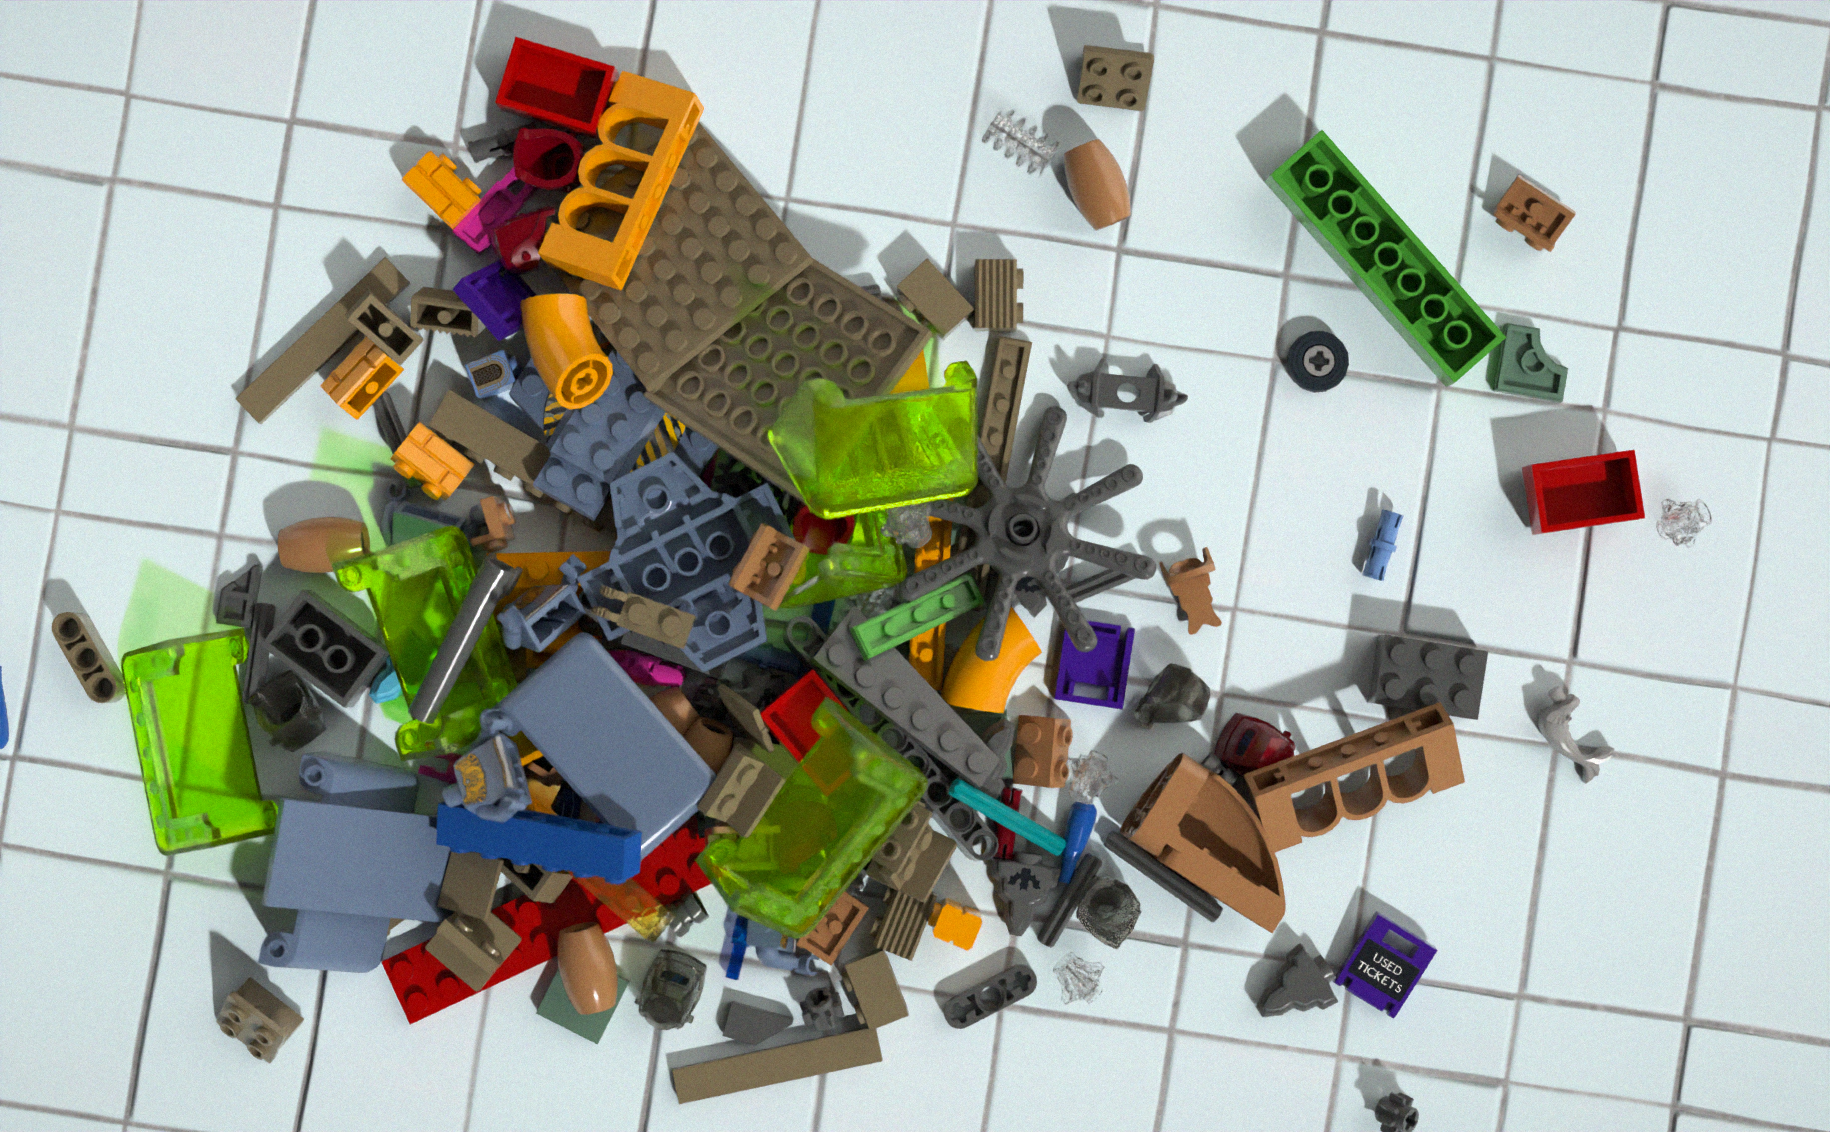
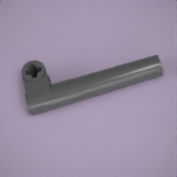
M493 552L485 557L408 710L412 717L427 724L434 723L498 601L505 596H509L523 572L522 568H513L498 560L497 555Z

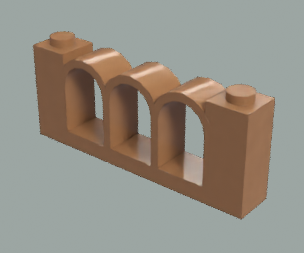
M1441 702L1244 774L1253 812L1259 818L1267 833L1274 852L1302 843L1301 836L1316 837L1331 831L1339 824L1342 816L1348 820L1358 821L1367 819L1377 814L1386 805L1388 800L1401 804L1413 802L1424 796L1429 790L1432 794L1465 782L1454 723ZM1415 749V761L1407 771L1399 775L1386 776L1383 760ZM1370 766V777L1361 788L1348 793L1340 792L1337 777ZM1321 783L1325 784V793L1317 804L1306 809H1294L1291 794Z

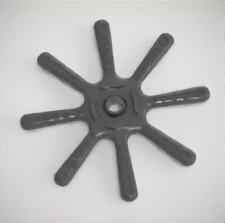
M1058 406L1049 407L1044 412L1029 477L1026 484L1022 487L1012 488L1002 481L971 420L964 414H958L949 420L948 429L988 492L986 504L979 508H970L902 484L894 485L888 492V500L896 508L966 525L976 535V542L970 549L903 579L898 585L899 594L903 599L907 601L917 600L980 564H989L997 570L999 575L998 582L975 647L976 655L983 661H993L1000 653L1015 587L1021 578L1033 577L1042 584L1075 648L1080 652H1089L1096 647L1098 642L1097 636L1058 577L1055 570L1057 561L1062 557L1072 556L1141 580L1152 578L1156 572L1155 561L1148 556L1080 540L1069 533L1067 527L1071 517L1137 487L1143 481V473L1137 465L1128 464L1065 500L1057 501L1051 499L1046 494L1045 483L1067 422L1066 411ZM1024 526L1029 529L1031 535L1020 537L1014 532L1013 528Z

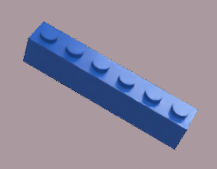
M445 801L438 803L436 845L450 847L451 852L468 853L472 851L480 853V857L484 859H499L502 857L511 859V863L514 865L537 864L542 865L541 868L545 871H572L573 876L580 878L603 877L604 881L610 884L625 883L627 879L640 873L642 831L527 809L523 811L518 810L508 821L501 823L481 819L476 814L465 809L463 803L453 808H450Z

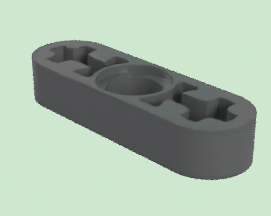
M1016 964L950 998L944 1007V1016L947 1023L953 1028L964 1029L1029 996L1037 986V977L1034 970L1028 965ZM1017 972H1021L1023 976L1028 974L1031 976L1027 980L1028 987L1022 990L1019 985L1009 989L1011 994H1013L1010 998H1006L1005 989L998 982L1005 978L1006 985L1016 980L1014 974ZM986 987L997 988L1001 994L999 1002L993 1006L985 1005L980 999L983 989ZM974 994L976 1004L982 1012L976 1014L975 1008H972L965 1013V1020L961 1021L958 1017L952 1018L950 1014L954 1012L953 1005L959 1003L961 1007H965L971 1004L968 996Z

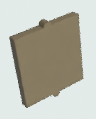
M723 683L717 688L733 727L766 752L771 753L774 747L758 708Z
M472 851L468 853L451 852L437 906L458 912L460 917L469 915L482 920H488L504 860L484 859L480 857V853Z

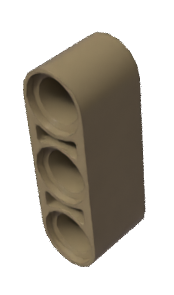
M64 612L56 616L52 622L51 630L53 636L88 697L96 703L120 701L127 692L126 680L92 620L87 615L76 612ZM71 619H75L78 623V631L73 637L67 632V624ZM89 648L94 651L96 656L94 664L90 667L84 661V654ZM106 678L111 681L113 686L112 692L108 697L101 691V683Z

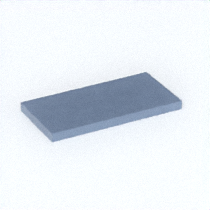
M280 798L262 904L267 907L442 923L455 912L437 906L451 855L450 847L436 845L437 815Z

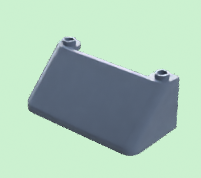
M580 632L492 708L500 709L501 713L498 716V720L504 719L507 722V728L499 730V733L506 736H514L522 731L605 825L642 831L640 861L699 810L697 808L717 778L712 769L604 647L588 633Z
M324 751L302 754L299 781L307 791L323 795L321 802L414 813L419 791V781L412 771L406 768ZM298 909L293 933L277 931L269 934L262 943L258 964L282 968L355 973L370 972L378 967L382 961L390 918Z

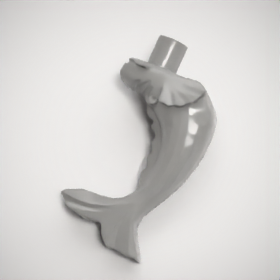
M1556 686L1547 693L1554 704L1538 714L1539 729L1547 742L1556 751L1580 764L1582 767V782L1587 784L1595 776L1599 775V764L1614 755L1613 751L1615 748L1606 745L1587 754L1580 753L1577 744L1574 743V739L1571 737L1568 724L1572 719L1570 717L1571 713L1580 704V699L1574 694L1566 696L1562 689Z

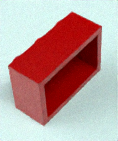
M515 37L495 103L503 112L600 141L598 134L599 121L604 112L610 108L611 104L608 100L611 96L613 85L618 81L620 75L615 66Z
M1635 449L1531 464L1522 467L1532 535L1645 518Z
M813 669L806 671L759 711L766 728L819 791L826 796L880 751L879 747Z

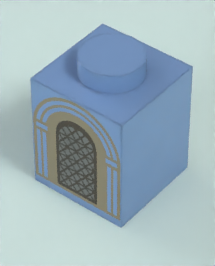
M504 350L465 364L476 396L481 400L510 390L517 381L518 376L522 373L516 356L510 357L509 353Z

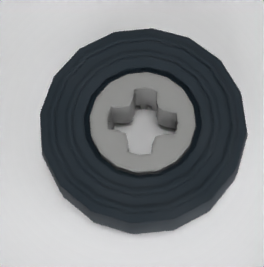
M1310 331L1300 336L1292 344L1287 355V370L1293 382L1302 389L1313 393L1326 392L1336 387L1346 376L1349 367L1348 351L1343 342L1334 334L1325 331ZM1317 352L1321 353L1322 359L1327 360V365L1321 366L1320 371L1315 370V365L1309 363V358L1315 357Z

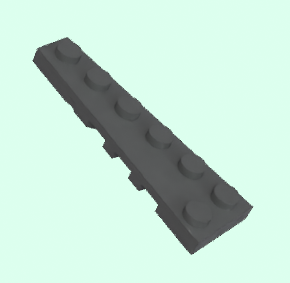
M853 606L811 662L973 787L981 788L1000 762V759L895 647L864 661L849 629L868 619L858 608Z

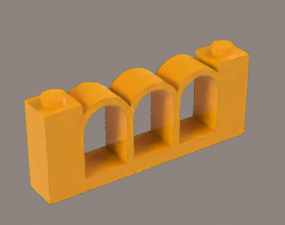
M623 70L618 81L614 83L608 100L612 106L604 112L599 121L598 134L603 144L595 146L586 152L580 161L578 175L583 187L577 188L566 195L560 204L558 212L560 225L551 223L548 232L544 234L543 243L538 251V254L549 267L620 291L623 289L704 111V107L695 93ZM635 122L664 130L653 156L616 145V135L627 124ZM617 164L645 173L633 199L597 188L595 184L601 171L608 166ZM604 207L625 214V217L614 241L610 242L577 231L576 224L581 214L589 208Z

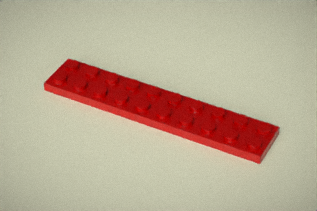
M697 815L691 816L640 861V873L627 879L625 883H606L603 877L598 876L589 878L573 876L555 903L533 901L524 894L492 909L491 911L522 937V941L479 991L473 990L426 950V945L432 938L383 960L381 963L409 1024L411 1025L558 956L559 932L566 927L584 922H597L605 934L680 899L681 895L689 889L693 893L725 878L723 871L706 872L705 838L699 839Z

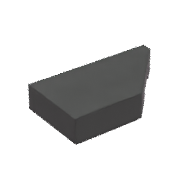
M252 566L242 576L221 589L216 623L252 628L254 608L258 600L263 566Z
M732 1001L723 1036L757 1045L792 1025L794 1018Z

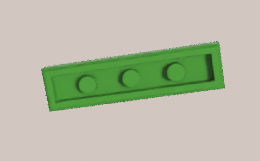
M969 572L941 585L917 600L907 601L849 630L865 661L984 604L985 601Z

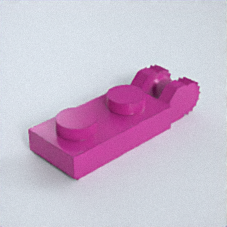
M514 167L500 182L497 181L481 198V201L452 231L479 256L492 243L490 230L503 223L505 219L516 216L525 206L524 203L539 189L526 183L516 196L508 190L519 180L515 176Z

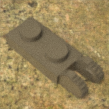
M601 585L599 593L607 598L625 602L620 615L610 612L609 609L601 606H593L591 614L617 623V626L685 649L696 619L695 615L631 592L626 594Z

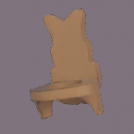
M1208 547L1202 548L1204 562L1197 558L1178 561L1170 567L1169 573L1163 562H1159L1166 586L1170 587L1174 596H1178L1181 610L1186 612L1188 633L1190 635L1196 634L1203 624L1214 627L1221 626L1222 624L1221 619L1216 615L1211 605L1213 598L1208 588L1211 584L1209 573L1215 571L1216 568Z

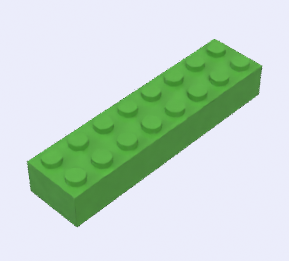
M1323 130L1318 132L1270 174L1265 181L1266 185L1445 387L1457 382L1506 338L1501 330Z

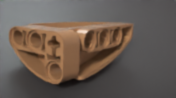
M1183 752L1178 754L1141 795L1120 828V834L1144 849L1149 856L1273 934L1285 914L1286 902L1279 863L1267 833L1247 802L1228 782Z

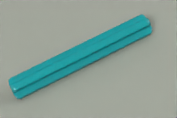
M955 779L949 787L948 793L950 796L1048 852L1058 856L1065 848L1066 841L1064 838L963 780Z

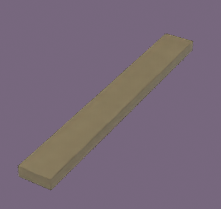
M998 336L979 437L1002 481L1006 484L1032 342ZM973 469L966 506L979 508L988 501V492ZM962 525L957 554L970 549L976 542L975 532L966 525ZM977 565L952 580L970 572L984 599L990 565ZM983 604L972 610L981 612Z

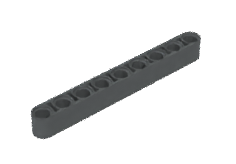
M797 616L790 620L782 632L783 641L807 670L813 669L879 747L880 751L878 754L914 797L926 804L924 808L932 812V818L948 837L956 841L959 850L969 860L973 861L989 860L994 857L999 846L997 837L973 808L949 795L948 790L952 783L919 744L876 711L872 722L864 721L860 716L859 710L861 705L865 703L853 693L850 695L841 694L837 689V681L811 662L815 653L828 640V637L818 625L806 616ZM800 624L807 629L808 638L805 642H799L793 638L791 632L793 625ZM885 730H891L897 736L898 742L893 749L887 748L882 742V735ZM909 756L915 757L920 763V770L916 775L909 774L905 769V760ZM931 783H937L942 789V797L938 802L932 801L927 794L928 786ZM955 809L960 810L965 818L964 824L959 829L955 828L950 822V814ZM978 835L982 836L987 842L986 851L982 855L977 854L972 846L973 840Z

